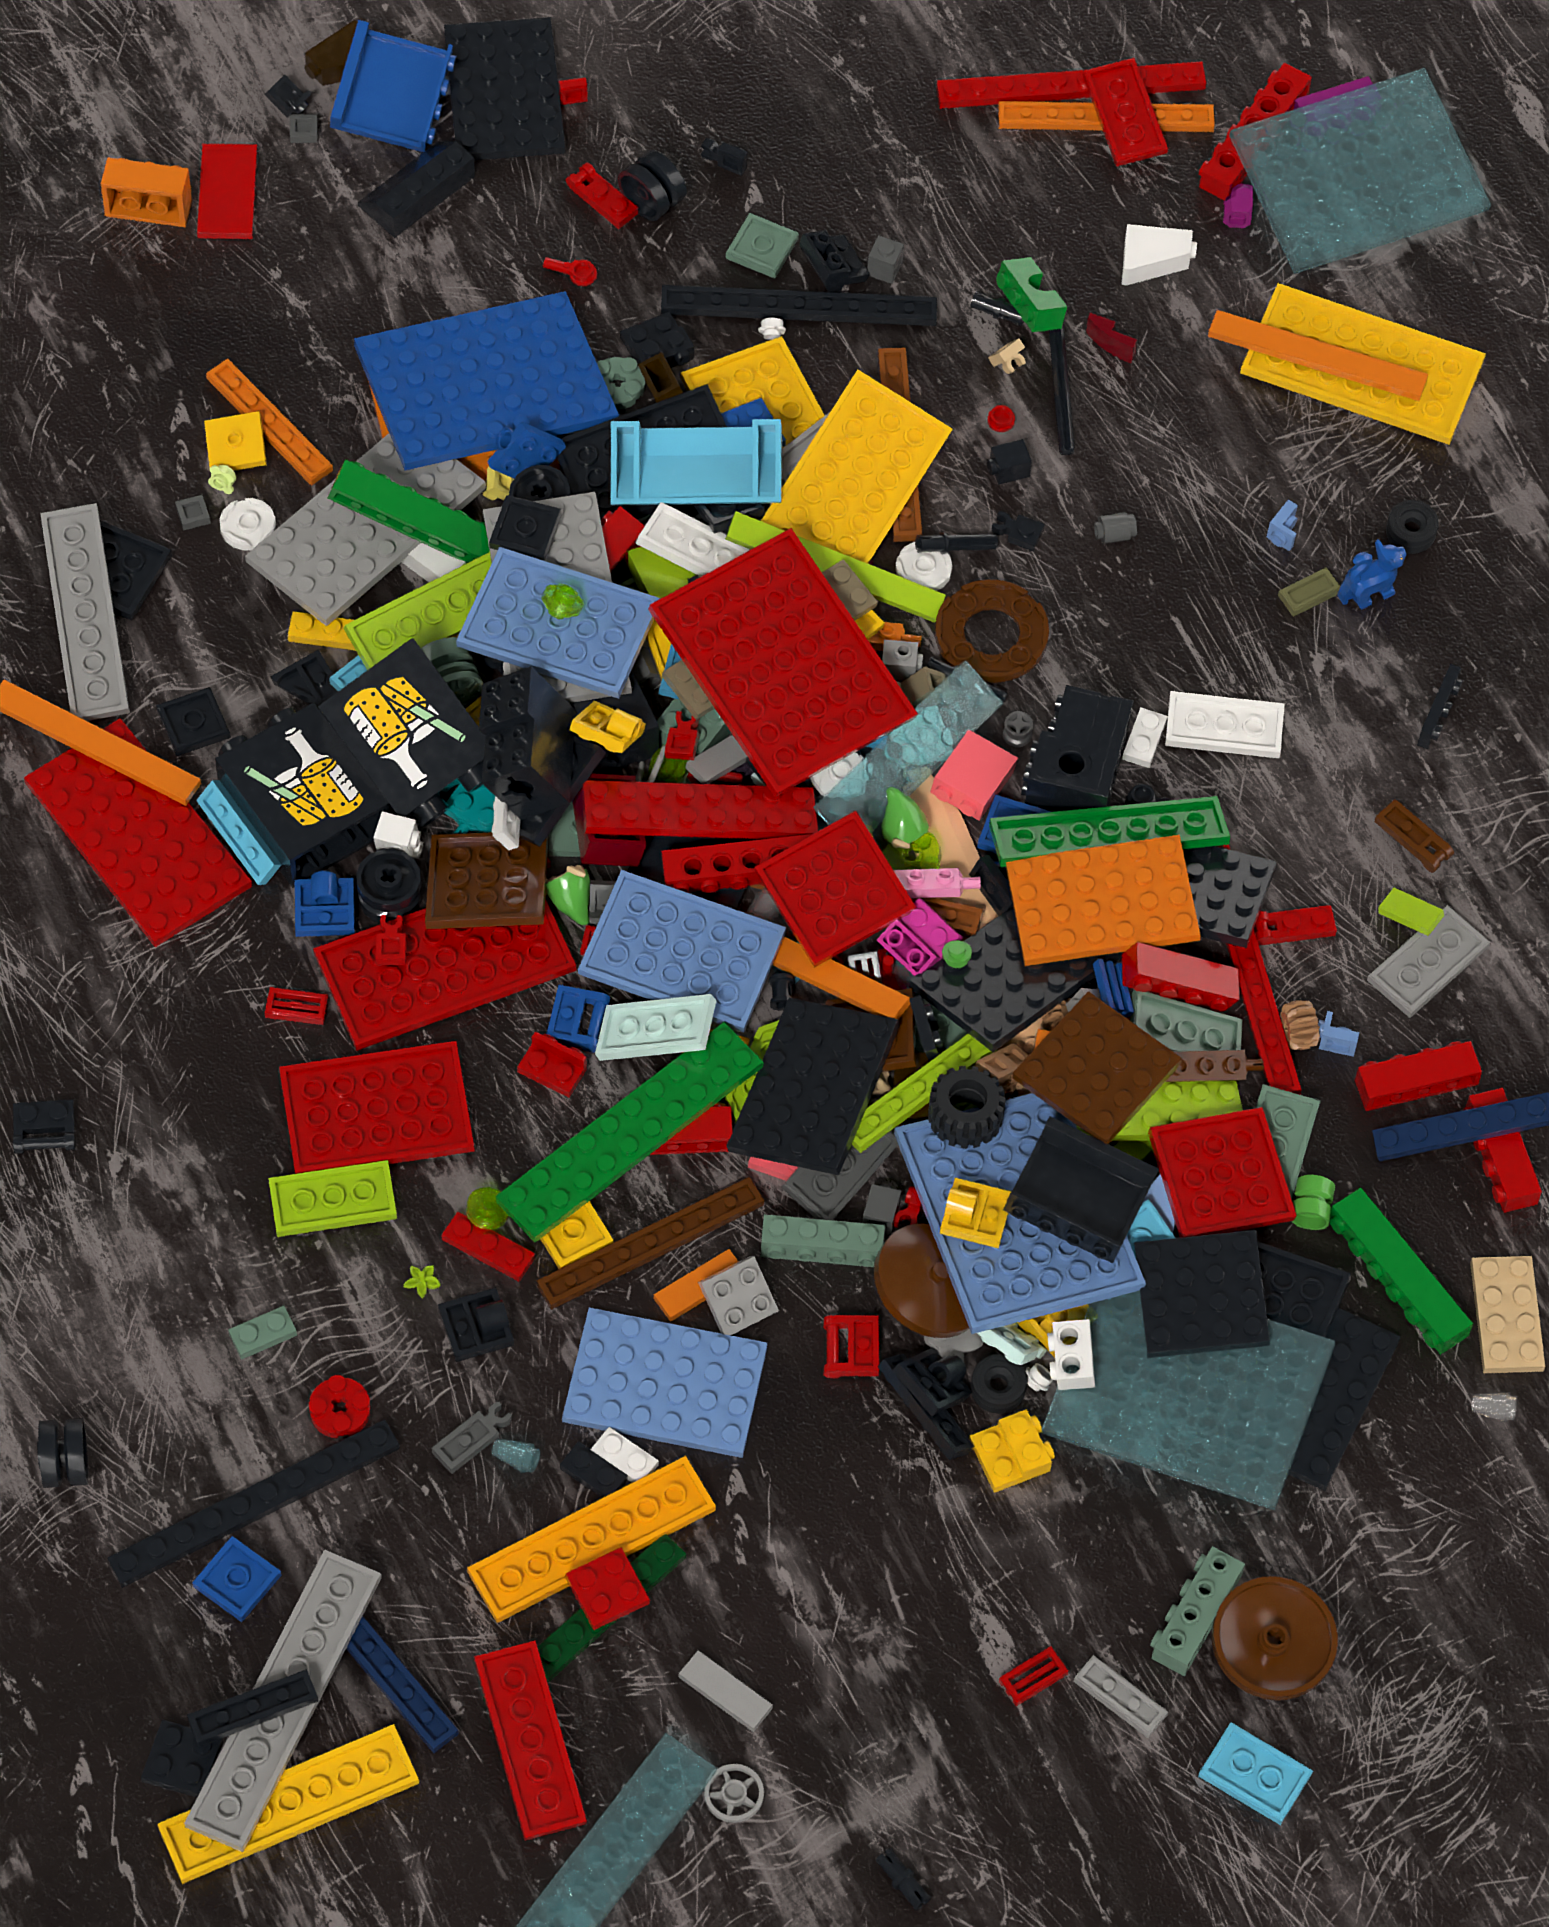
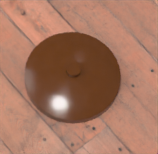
M912 1224L894 1232L881 1246L874 1263L875 1285L880 1299L887 1310L905 1327L928 1337L950 1338L969 1330L930 1225Z
M1268 1576L1255 1578L1239 1585L1223 1600L1213 1622L1212 1646L1222 1671L1240 1689L1263 1699L1287 1700L1308 1693L1326 1677L1336 1657L1338 1634L1329 1608L1314 1591L1288 1578Z

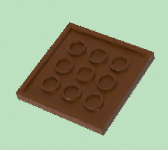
M492 832L431 835L425 915L426 929L544 924L549 837L544 840L540 847L519 838V847L508 850L494 838Z
M1088 991L1013 1072V1079L1092 1137L1105 1144H1109L1182 1064V1058Z

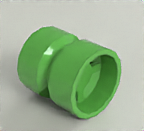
M1318 1175L1299 1177L1295 1188L1296 1200L1293 1202L1297 1216L1292 1223L1309 1230H1321L1328 1227L1332 1209L1330 1205L1334 1197L1335 1184L1328 1178Z

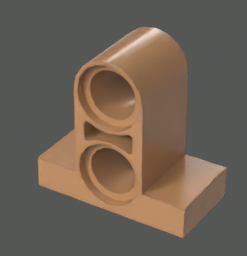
M1013 1043L977 1060L974 1067H979V1072L984 1070L990 1072V1078L996 1077L999 1080V1086H1002L1004 1089V1097L1007 1100L1011 1099L1018 1083L1013 1079V1072L1029 1055Z

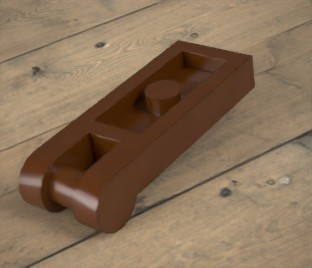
M1396 799L1375 817L1374 822L1419 859L1426 870L1431 873L1440 868V863L1443 860H1448L1454 855L1453 848ZM1431 846L1436 852L1432 854L1427 849Z

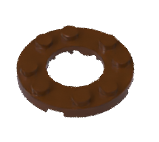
M979 580L963 585L961 590L944 600L936 617L935 639L944 660L953 667L958 665L959 670L984 682H1005L1025 675L1040 662L1047 648L1049 623L1046 612L1040 602L1037 603L1028 595L1027 590L1010 582ZM980 611H1001L1014 619L1019 627L1020 636L1018 642L1009 651L997 655L984 654L982 651L978 652L975 650L972 644L965 639L964 628L966 622L972 615Z

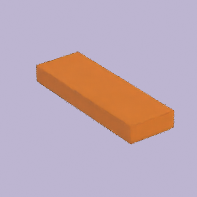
M728 1249L655 1293L654 1300L671 1322L706 1301L699 1286V1281L739 1261L731 1250Z

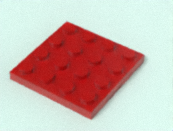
M857 811L848 814L755 866L756 874L814 968L888 927L894 921L904 918L916 909L914 902Z
M1263 1107L1150 1127L1148 1135L1180 1238L1230 1233L1295 1220L1297 1215Z

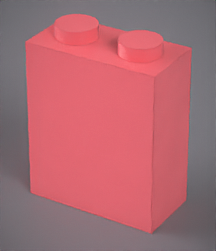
M968 730L934 777L930 793L934 794L939 800L948 802L960 809L963 814L972 816L980 821L993 803L995 795L1000 793L1012 776L1018 757Z

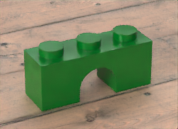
M1031 257L1004 260L997 274V285L1004 292L1011 305L1014 306L1032 333L1062 329L1067 305L1056 290H1039L1043 273Z

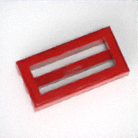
M270 987L265 1018L324 1025V1017L329 1001L328 994ZM274 998L320 1003V1006L302 1004V1002L295 1001H277L274 1000Z
M1050 1646L999 1677L998 1682L1001 1686L1005 1687V1692L1008 1696L1012 1697L1015 1706H1018L1067 1676L1069 1671ZM1049 1657L1052 1659L1050 1663L1031 1673L1030 1675L1015 1683L1014 1685L1010 1683V1681L1022 1675L1023 1673L1035 1667L1036 1665L1040 1664ZM1056 1667L1058 1668L1057 1671L1045 1677L1044 1679L1032 1685L1031 1687L1027 1688L1023 1692L1019 1694L1017 1693V1691L1021 1690L1025 1686L1029 1685L1038 1678L1047 1674L1051 1670L1055 1669Z

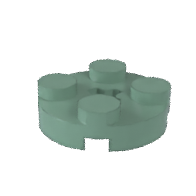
M613 357L597 361L596 363L616 409H626L636 404V400L640 396L642 397L645 391V379L638 367L637 361L631 357ZM614 380L623 381L621 387H616L611 382Z

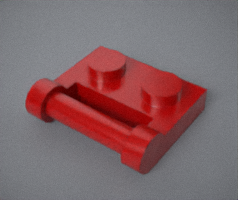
M829 1315L824 1317L823 1327L827 1330V1364L824 1365V1376L827 1378L879 1376V1316ZM840 1329H848V1363H839Z

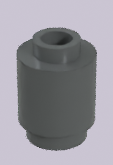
M1126 512L1099 516L1098 522L1094 523L1096 539H1101L1103 544L1130 540L1131 537L1137 536L1135 516L1133 514L1127 515Z

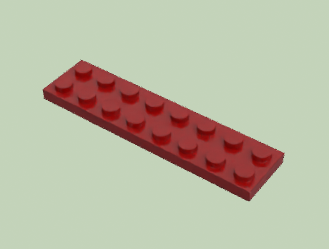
M587 780L581 788L585 834L770 839L818 832L813 787H793L777 797H774L768 786Z

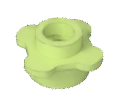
M213 465L210 468L211 477L208 479V483L219 491L231 494L234 491L232 485L236 481L235 472L226 465Z

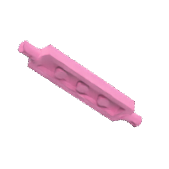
M959 868L893 870L910 898L960 897L963 889H980V877L963 878Z

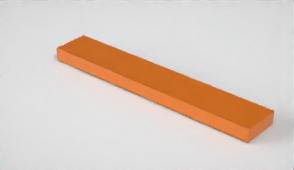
M226 359L206 373L207 380L241 414L260 412L263 437L311 486L333 471V465L229 359Z
M786 937L783 938L773 962V966L874 1015L899 1020L911 1004L910 997L832 959L814 968L801 945Z

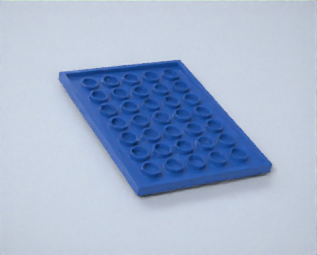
M566 291L354 338V347L404 471L496 450L495 439L499 431L503 428L515 430L521 422L553 436L584 430L619 417V413Z

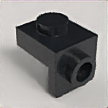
M284 75L264 95L288 118L293 112L299 115L309 105L306 99L312 93L309 90L303 93Z

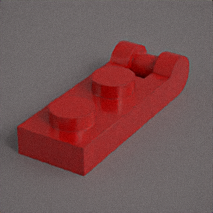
M586 162L579 168L578 173H572L566 178L568 187L616 228L620 229L638 215V207L596 173L591 164ZM585 180L590 183L588 186L583 184Z
M1331 905L1271 913L1260 911L1255 924L1258 945L1336 936L1337 932ZM1268 926H1275L1274 931L1268 929Z

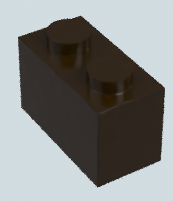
M662 352L638 364L656 402L683 393Z

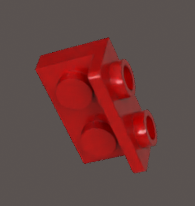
M534 1032L532 1044L519 1063L517 1072L570 1098L587 1070V1058L579 1049L575 1047L568 1048L558 1043L551 1035H542Z

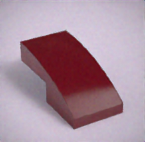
M1090 313L1086 333L1090 338L1110 354L1132 363L1138 339L1116 332L1115 321Z

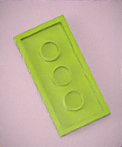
M388 1160L268 1178L277 1237L397 1219Z

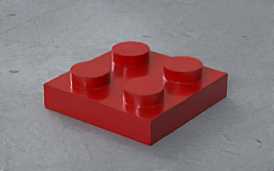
M622 1547L565 1573V1578L593 1631L650 1604V1599Z

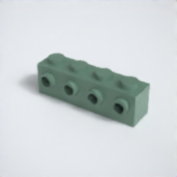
M764 1214L761 1257L874 1267L878 1251L883 1245L885 1225Z
M1213 1546L1207 1556L1203 1553L1201 1554L1194 1567L1197 1574L1193 1581L1190 1579L1186 1580L1179 1594L1183 1597L1178 1606L1175 1604L1171 1606L1165 1618V1621L1169 1623L1164 1631L1158 1629L1150 1644L1154 1648L1153 1660L1185 1677L1213 1627V1622L1220 1605L1228 1594L1235 1589L1242 1577L1245 1563Z

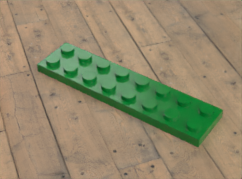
M1218 796L990 818L989 823L1000 867H1006V862L1048 855L1050 853L1180 835L1182 849L1229 845L1230 834Z

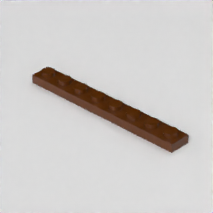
M748 1177L538 1279L537 1287L552 1310L764 1206V1199L751 1178Z

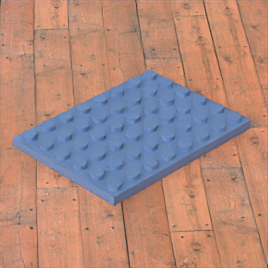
M1033 1093L1005 1100L1002 1126L999 1127V1133L996 1137L992 1136L989 1143L981 1142L980 1147L974 1148L973 1145H968L967 1149L961 1148L960 1144H956L955 1147L948 1145L949 1140H940L938 1132L934 1133L932 1131L931 1123H929L928 1119L896 1127L894 1131L971 1334L1140 1291V1288L1146 1285L1127 1236L1112 1264L1097 1258L1086 1250L1070 1245L1067 1241L1051 1233L1044 1232L1022 1219H1017L1010 1213L1008 1214L999 1249L940 1234L948 1195L955 1178L1012 1191L1050 1116L1076 1128L1075 1123ZM975 1107L963 1110L962 1112H976L980 1110V1108Z

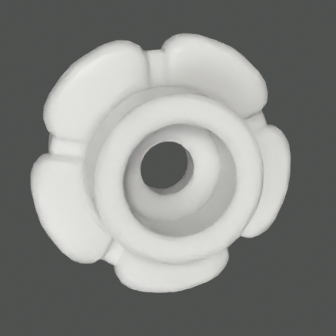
M778 318L763 319L761 327L758 329L759 333H762L767 340L780 337L786 330L783 327V320Z
M1036 1363L1032 1368L1028 1367L1025 1370L1028 1375L1026 1377L1027 1384L1033 1390H1048L1049 1384L1053 1380H1051L1050 1372L1044 1366Z

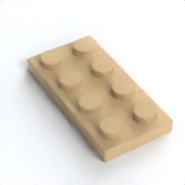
M1532 1256L1472 1258L1470 1264L1483 1373L1543 1372L1545 1360Z

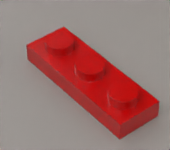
M458 1211L442 1234L443 1241L518 1282L521 1281L535 1260V1253Z

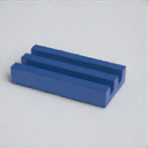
M1097 959L1093 963L1101 1000L1124 1017L1129 1018L1134 1013L1129 988L1123 986L1122 963H1117L1114 966L1112 961H1107L1104 964L1103 959Z

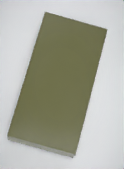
M1326 567L1279 590L1278 597L1294 617L1336 596L1340 585Z

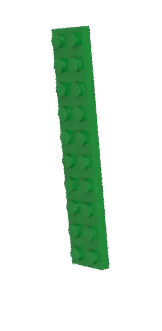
M723 1022L709 1033L705 1050L681 1054L496 1196V1202L536 1243L763 1068V1061Z

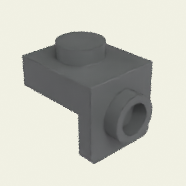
M590 880L589 923L597 926L616 881Z

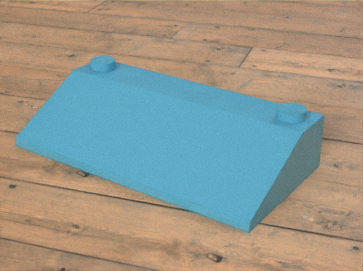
M752 419V427L642 429L639 421H611V505H659L661 502L666 505L781 503V419Z

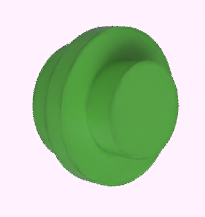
M954 940L944 945L942 956L950 967L961 968L971 959L972 949L966 942Z

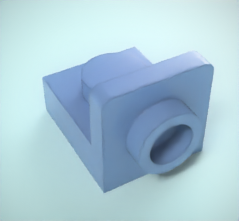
M1287 500L1271 520L1267 533V538L1273 544L1283 547L1288 551L1294 545L1296 533L1292 529L1298 519L1295 517L1298 505L1290 500Z
M1327 1011L1325 1021L1319 1020L1318 1022L1320 1027L1319 1038H1321L1319 1049L1354 1057L1359 1032H1354L1346 1027H1331L1333 1012Z

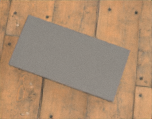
M1448 905L1443 908L1444 917L1429 936L1416 932L1368 975L1367 981L1409 1018L1469 966L1490 945V941Z

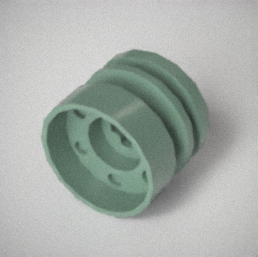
M442 638L422 647V651L463 706L472 703L481 694L483 681L478 675V669L473 665L470 651L457 647V638Z

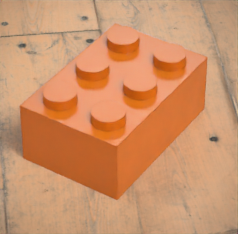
M107 157L101 180L106 217L186 227L192 204L189 168Z

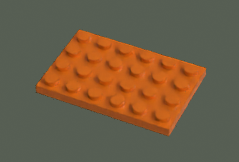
M1180 835L1050 853L1048 855L1006 862L1025 966L1125 952L1136 942L1159 947L1200 941V930Z

